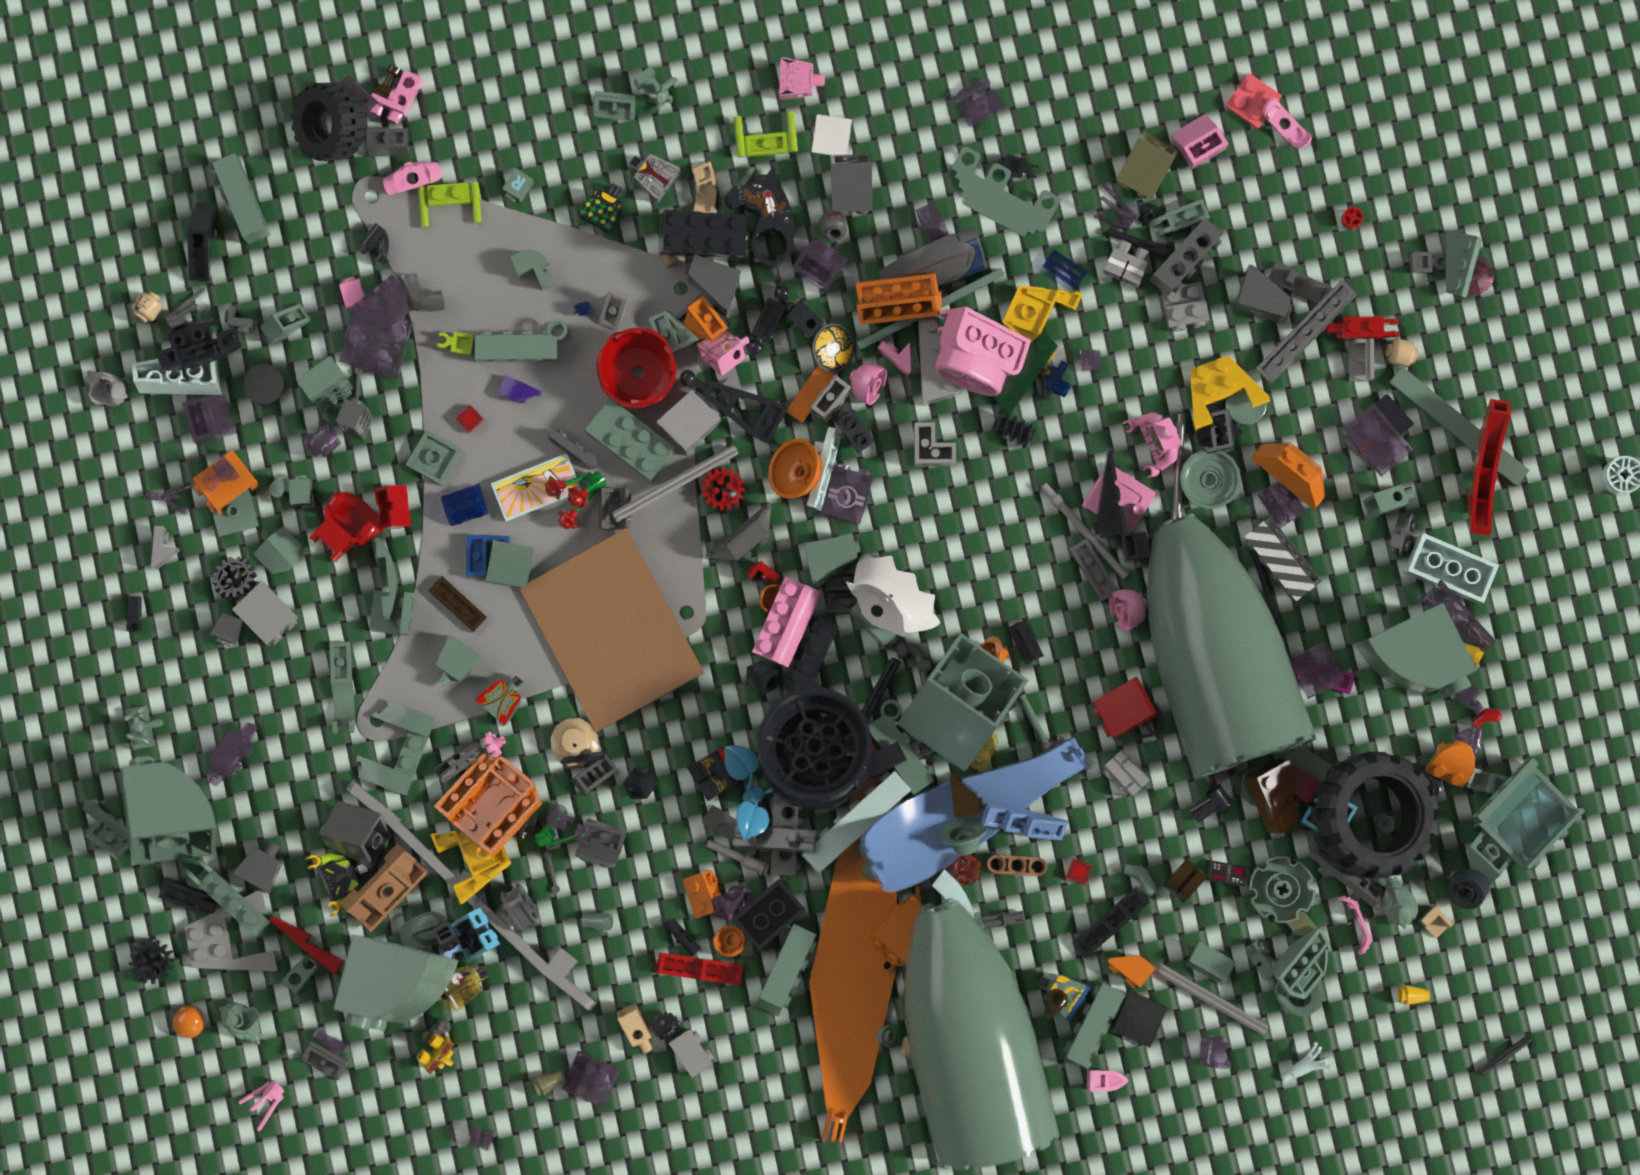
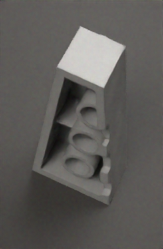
M939 315L918 319L922 406L952 398L962 393L961 386L941 377L934 369L941 348V336L937 333L938 328L942 327Z

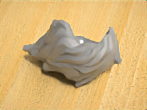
M87 371L85 380L89 382L90 391L88 396L92 403L116 407L127 398L122 379L102 371Z

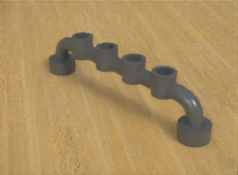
M904 642L895 643L898 659L907 658V653L915 656L922 687L929 678L927 672L931 671L929 659L924 660L921 650L913 645H905ZM919 743V751L923 759L931 758V753L936 752L925 743Z

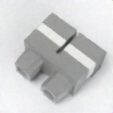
M1121 240L1117 248L1113 249L1102 273L1119 280L1126 263H1128L1121 281L1138 288L1148 264L1147 257L1149 251L1138 248L1136 255L1132 256L1128 254L1131 244Z

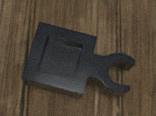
M1006 155L1004 167L1011 171V176L1022 179L1023 173H1026L1031 178H1037V176L1030 173V170L1033 167L1039 169L1037 165H1026L1027 159Z

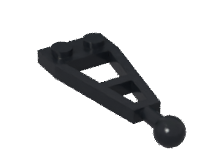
M685 370L680 375V381L683 385H693L703 390L702 395L748 434L769 445L788 408L769 398L709 380L707 384L696 378L695 373L691 370ZM713 388L733 393L726 407L710 394ZM739 396L766 404L753 429L731 411Z

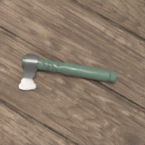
M1026 695L1018 697L1041 742L1043 753L1065 741L1062 736H1058L1057 741L1049 742Z

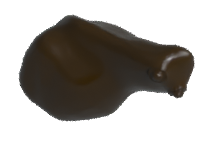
M1054 988L1046 994L1047 997L1044 1000V1018L1046 1020L1053 1018L1068 1004L1067 994L1058 988Z

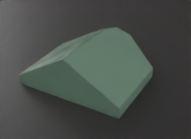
M283 526L268 537L254 555L272 574L289 571L298 563L303 546Z

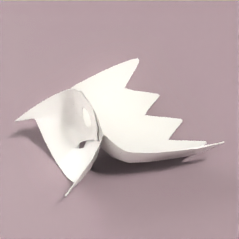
M866 553L861 555L855 570L854 584L847 582L851 593L857 598L861 614L873 626L906 637L905 632L924 631L940 624L939 619L933 613L935 595L919 591L914 573L896 570L893 556L873 558ZM872 606H881L883 609L882 616H874L871 613Z

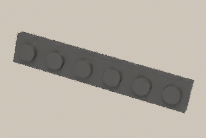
M1341 280L1256 369L1272 384L1358 294Z

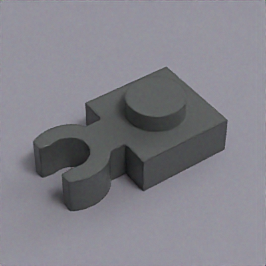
M1432 252L1409 253L1410 273H1432V267L1436 271L1446 269V266L1438 264V260L1444 259L1445 255L1440 254L1432 258Z

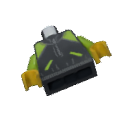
M340 854L311 855L305 859L313 860V865L308 866V869L317 868L331 901L325 909L328 907L334 909V912L329 915L331 917L339 910L344 909L340 903L353 889L356 891L360 890L362 883L359 877L370 873L367 866L361 863L354 866L351 859H347L344 855Z

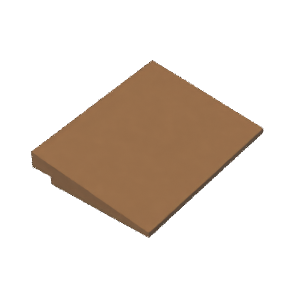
M627 528L527 583L526 588H519L596 733L705 674Z

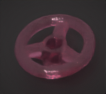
M1479 255L1476 261L1482 263L1485 267L1482 268L1480 265L1475 264L1474 271L1477 273V277L1472 276L1467 293L1470 295H1478L1487 291L1494 279L1492 265L1487 259ZM1488 273L1486 283L1482 287L1475 289L1476 282L1484 274Z

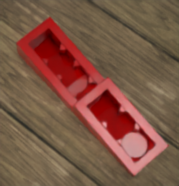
M276 916L271 917L270 921L330 972L338 975L345 960L309 943L308 941L312 934Z
M658 952L655 973L741 985L743 965Z

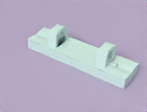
M828 427L824 443L815 441L814 444L817 452H821L822 473L818 484L810 492L807 506L813 510L821 511L842 436V432L836 428Z

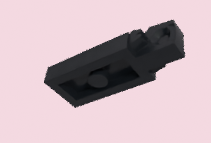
M169 877L164 878L158 898L194 912H203L204 909L213 912L218 904L214 899L208 897L209 894L205 891Z

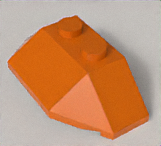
M1293 443L1262 444L1251 457L1254 462L1313 510L1324 499L1325 489L1322 467Z

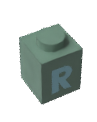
M515 168L502 188L504 193H506L504 196L512 202L517 200L521 203L533 186L534 181Z

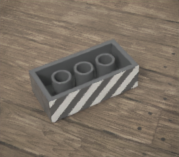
M1272 517L1263 521L1245 536L1249 548L1257 551L1260 555L1259 560L1261 563L1272 570L1273 578L1278 583L1281 582L1286 588L1284 591L1290 599L1294 598L1297 601L1322 581Z

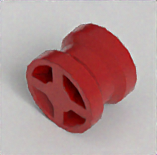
M1357 207L1346 209L1341 216V223L1348 230L1358 228L1363 221V213Z

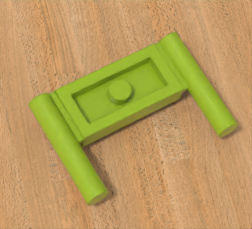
M794 111L786 112L788 132L743 136L742 117H733L738 158L798 152Z
M478 182L418 187L421 228L429 227L428 207L472 204L473 223H482Z

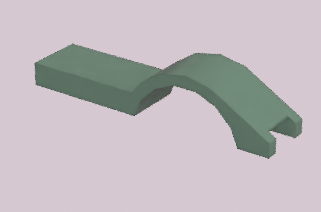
M329 643L331 686L334 702L333 734H338V731L347 730L350 733H354L355 701L352 683L351 643Z

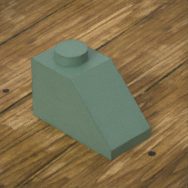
M297 304L272 314L260 328L272 344L288 337L309 323L311 319L301 304Z

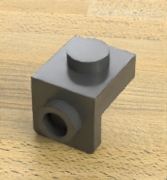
M229 305V310L225 311V322H227V325L230 328H235L240 333H249V330L255 331L254 320L236 318V307Z

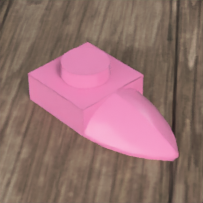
M1087 1070L1086 1091H1114L1124 1086L1128 1079L1115 1071Z

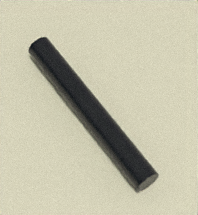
M1526 1035L1477 1070L1478 1073L1483 1077L1533 1040L1529 1035Z

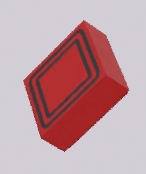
M470 404L455 418L469 434L484 421V418Z
M1073 858L1065 878L1085 885L1092 865Z

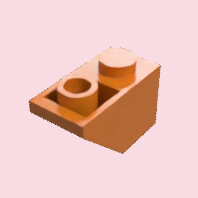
M1140 955L1109 958L1106 961L1110 964L1108 968L1116 975L1119 973L1126 977L1124 981L1132 988L1135 986L1141 988L1156 969Z

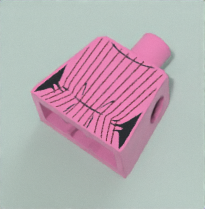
M781 57L780 100L812 96V86L825 87V74H813L812 63Z

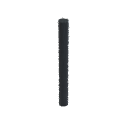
M1251 550L1250 553L1270 612L1277 628L1283 627L1284 624L1263 564L1259 560L1260 555L1256 550Z

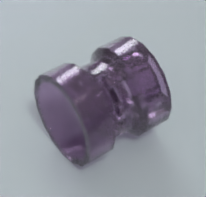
M474 1125L468 1146H480L482 1150L489 1151L494 1131L489 1129L485 1131L481 1127Z

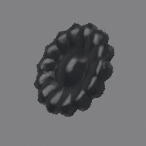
M659 1013L657 1017H654V1022H652V1032L660 1040L668 1041L669 1039H674V1036H677L680 1030V1022L677 1020V1016H673L672 1013Z

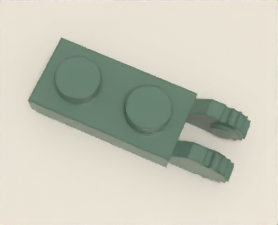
M1203 199L1169 211L1165 215L1153 219L1150 223L1152 226H1156L1167 220L1169 227L1158 230L1155 233L1157 238L1198 224L1205 217L1210 219V215Z

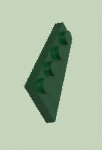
M1043 331L1030 343L1021 371L1018 374L1006 376L1001 393L993 396L1010 415L1058 348V345L1046 331Z

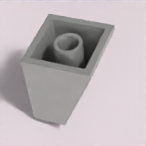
M692 390L657 421L658 428L687 456L722 421L719 417L721 413L713 405L709 407L705 403L707 399L700 392L695 394Z

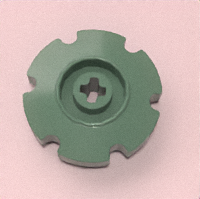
M1283 856L1265 860V868L1257 867L1253 871L1248 884V890L1254 892V897L1250 899V902L1255 911L1263 918L1272 915L1276 923H1288L1299 919L1298 912L1300 910L1307 912L1315 898V889L1309 887V883L1314 879L1308 868L1299 861L1292 865L1289 861L1290 858ZM1284 885L1286 893L1279 895L1280 891L1277 890V887ZM1299 905L1301 908L1295 911L1296 918L1285 921L1283 917Z

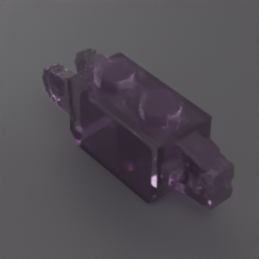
M248 722L244 724L245 726L239 732L234 730L227 733L209 758L212 765L206 777L209 783L217 787L227 776L230 777L232 774L236 775L242 766L240 765L244 757L247 759L254 750L252 748L254 743L251 740L258 731L256 724Z

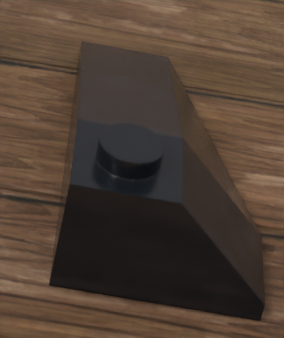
M1107 453L1105 457L1096 522H1093L1095 535L1099 534V538L1128 533L1124 508L1121 505L1119 506L1118 502L1120 501L1121 494L1118 485L1115 484L1117 474L1112 453Z

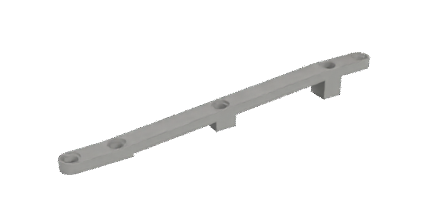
M354 781L348 785L347 791L372 811L381 813L386 824L452 887L457 883L472 878V875L467 871H463L457 877L400 822L402 819ZM476 894L467 900L475 909L481 908L487 916L488 922L542 974L589 1011L595 1007L597 1003L566 978L578 960L563 948H560L548 964Z

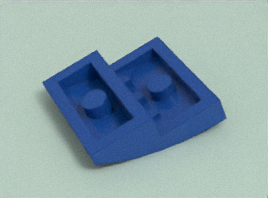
M467 535L466 576L486 577L493 540L510 543V536Z

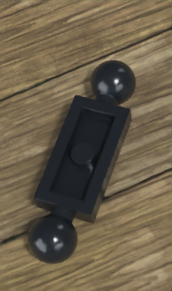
M779 285L775 288L774 300L768 297L751 333L752 336L756 337L755 340L748 344V351L751 355L759 356L763 353V341L770 344L787 308L786 305L782 304V301L787 300L790 296V290L787 286Z

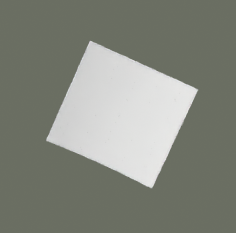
M817 114L811 152L827 155H847L852 119Z

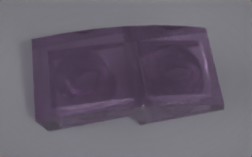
M935 202L916 209L929 243L949 235Z

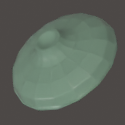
M1204 450L1196 452L1184 463L1180 475L1181 488L1187 499L1196 506L1206 509L1220 508L1231 502L1238 493L1241 483L1240 469L1234 459L1223 451L1207 454Z

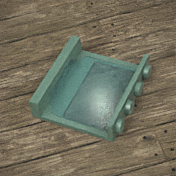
M1534 758L1526 759L1471 817L1523 870L1535 869L1541 863L1539 859L1544 854L1548 855L1555 848L1554 843L1558 839L1562 840L1566 837L1570 826L1578 824L1582 819L1581 815L1585 812L1583 808H1576L1536 768L1538 763Z

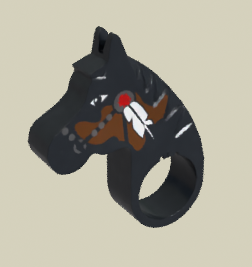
M773 166L767 175L758 174L751 184L735 186L725 196V205L732 210L744 208L745 211L757 216V221L751 234L750 245L747 249L753 263L765 269L775 268L786 260L792 249L795 236L793 213L783 188L776 180V169ZM770 231L776 233L783 244L782 257L776 261L763 259L757 253L755 247L758 235L769 233Z

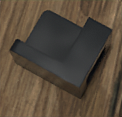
M764 661L747 666L746 685L760 694L778 688V670Z
M650 767L633 768L622 784L630 799H647L658 785V782Z

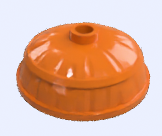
M792 439L785 442L778 448L770 462L768 476L771 488L777 495L786 499L807 495L816 487L822 473L821 457L816 448L804 439Z

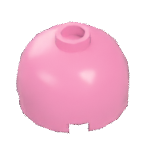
M865 363L859 366L857 370H853L849 381H851V392L855 398L863 403L872 405L880 396V394L876 393L880 385L884 388L887 370L874 363Z
M1130 589L1113 592V595L1109 597V607L1112 617L1115 614L1117 615L1119 620L1116 623L1122 631H1129L1139 626L1146 616L1147 602L1145 598Z

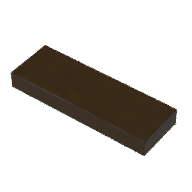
M443 576L428 590L473 633L488 618Z

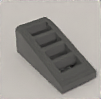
M605 754V759L595 761L573 777L571 781L584 796L617 772L618 769L607 754ZM601 762H603L605 766L608 768V773H606V771L600 765ZM596 767L603 777L600 778L593 768ZM588 772L591 774V776L594 778L596 782L593 783L591 781V779L587 775ZM581 777L584 779V781H585V782L587 783V785L589 786L588 788L585 786V784H584V783L582 782V780L580 779Z

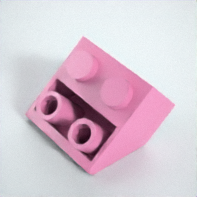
M1206 114L1170 135L1191 169L1224 151L1228 146V142L1218 126Z

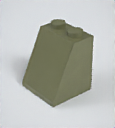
M1143 131L1116 180L1119 181L1121 187L1137 191V195L1141 198L1152 199L1179 150Z

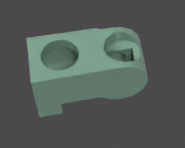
M306 954L281 982L297 995L320 964L309 954Z

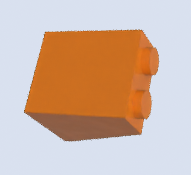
M913 896L899 902L869 938L873 942V946L877 950L885 952L888 955L889 961L894 965L902 966L906 963L917 910L921 909L922 906Z

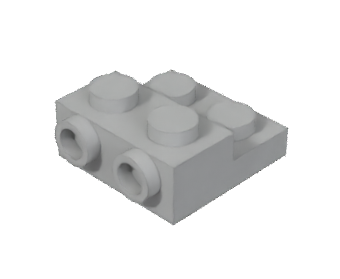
M1201 282L1185 284L1176 293L1172 291L1169 296L1161 291L1168 330L1173 329L1174 332L1183 331L1186 329V326L1192 325L1194 328L1206 326L1205 323L1209 322L1210 319Z

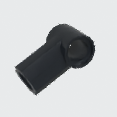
M1219 784L1212 787L1206 792V796L1188 807L1198 823L1214 812H1220L1231 805L1232 801L1222 785Z

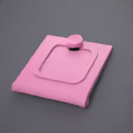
M1115 467L1117 474L1115 484L1118 485L1121 494L1120 501H1118L1119 506L1121 505L1124 508L1127 532L1132 533L1156 492ZM1103 472L1082 504L1084 509L1090 510L1097 514Z

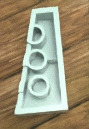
M158 359L132 364L133 381L139 393L222 395L217 360L202 366L176 371H162Z

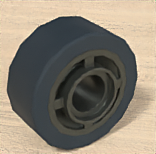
M1463 868L1456 871L1447 884V893L1451 901L1460 908L1476 909L1481 906L1489 893V884L1480 872L1470 868Z

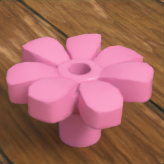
M488 732L485 734V738H483L484 744L488 745L486 747L488 753L491 752L494 757L502 754L500 747L506 743L503 736L496 738L495 734Z

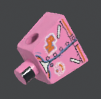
M724 331L712 341L706 339L697 343V348L701 360L723 376L745 359L743 346L749 343V339L745 333L734 337L728 331Z

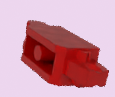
M1384 316L1342 317V319L1336 320V324H1329L1326 327V334H1337V338H1341V341L1370 338L1378 341L1383 338L1399 337V332L1384 331V325L1399 324V319H1384Z

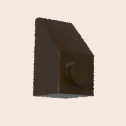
M951 774L950 784L954 818L980 815V810L984 809L983 798L979 797L978 792L956 774Z

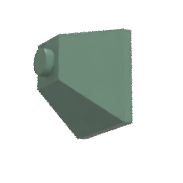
M1483 829L1468 848L1470 869L1480 872L1487 879L1489 885L1501 876L1512 860Z

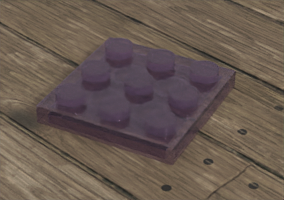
M355 303L352 307L339 361L398 380L413 322Z

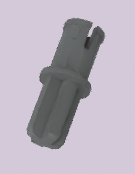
M1002 911L1001 914L983 916L982 922L984 928L999 926L1006 928L1007 925L1024 924L1023 911L1010 913Z

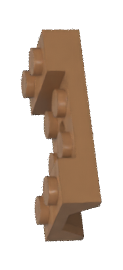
M398 843L383 858L386 861L383 867L359 891L353 889L340 903L346 912L352 914L370 932L429 873L419 861ZM390 886V889L386 893H382L384 888Z

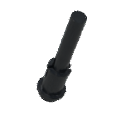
M1109 228L1107 234L1113 238L1149 251L1148 253L1162 257V260L1169 258L1172 249L1168 247V244L1165 246L1150 239L1145 241Z

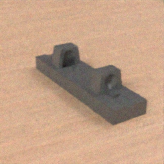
M1278 261L1275 262L1268 277L1277 286L1315 304H1318L1322 300V296L1324 298L1333 289Z
M736 825L733 846L735 848L815 853L818 833L813 830L767 827L759 834L757 842L756 836L743 840Z
M1316 844L1309 856L1321 865L1318 871L1323 875L1327 871L1350 888L1353 891L1350 897L1355 901L1361 897L1372 907H1375L1385 891L1370 879L1351 876L1345 869L1339 870L1328 860V852L1325 849L1320 850L1318 844Z

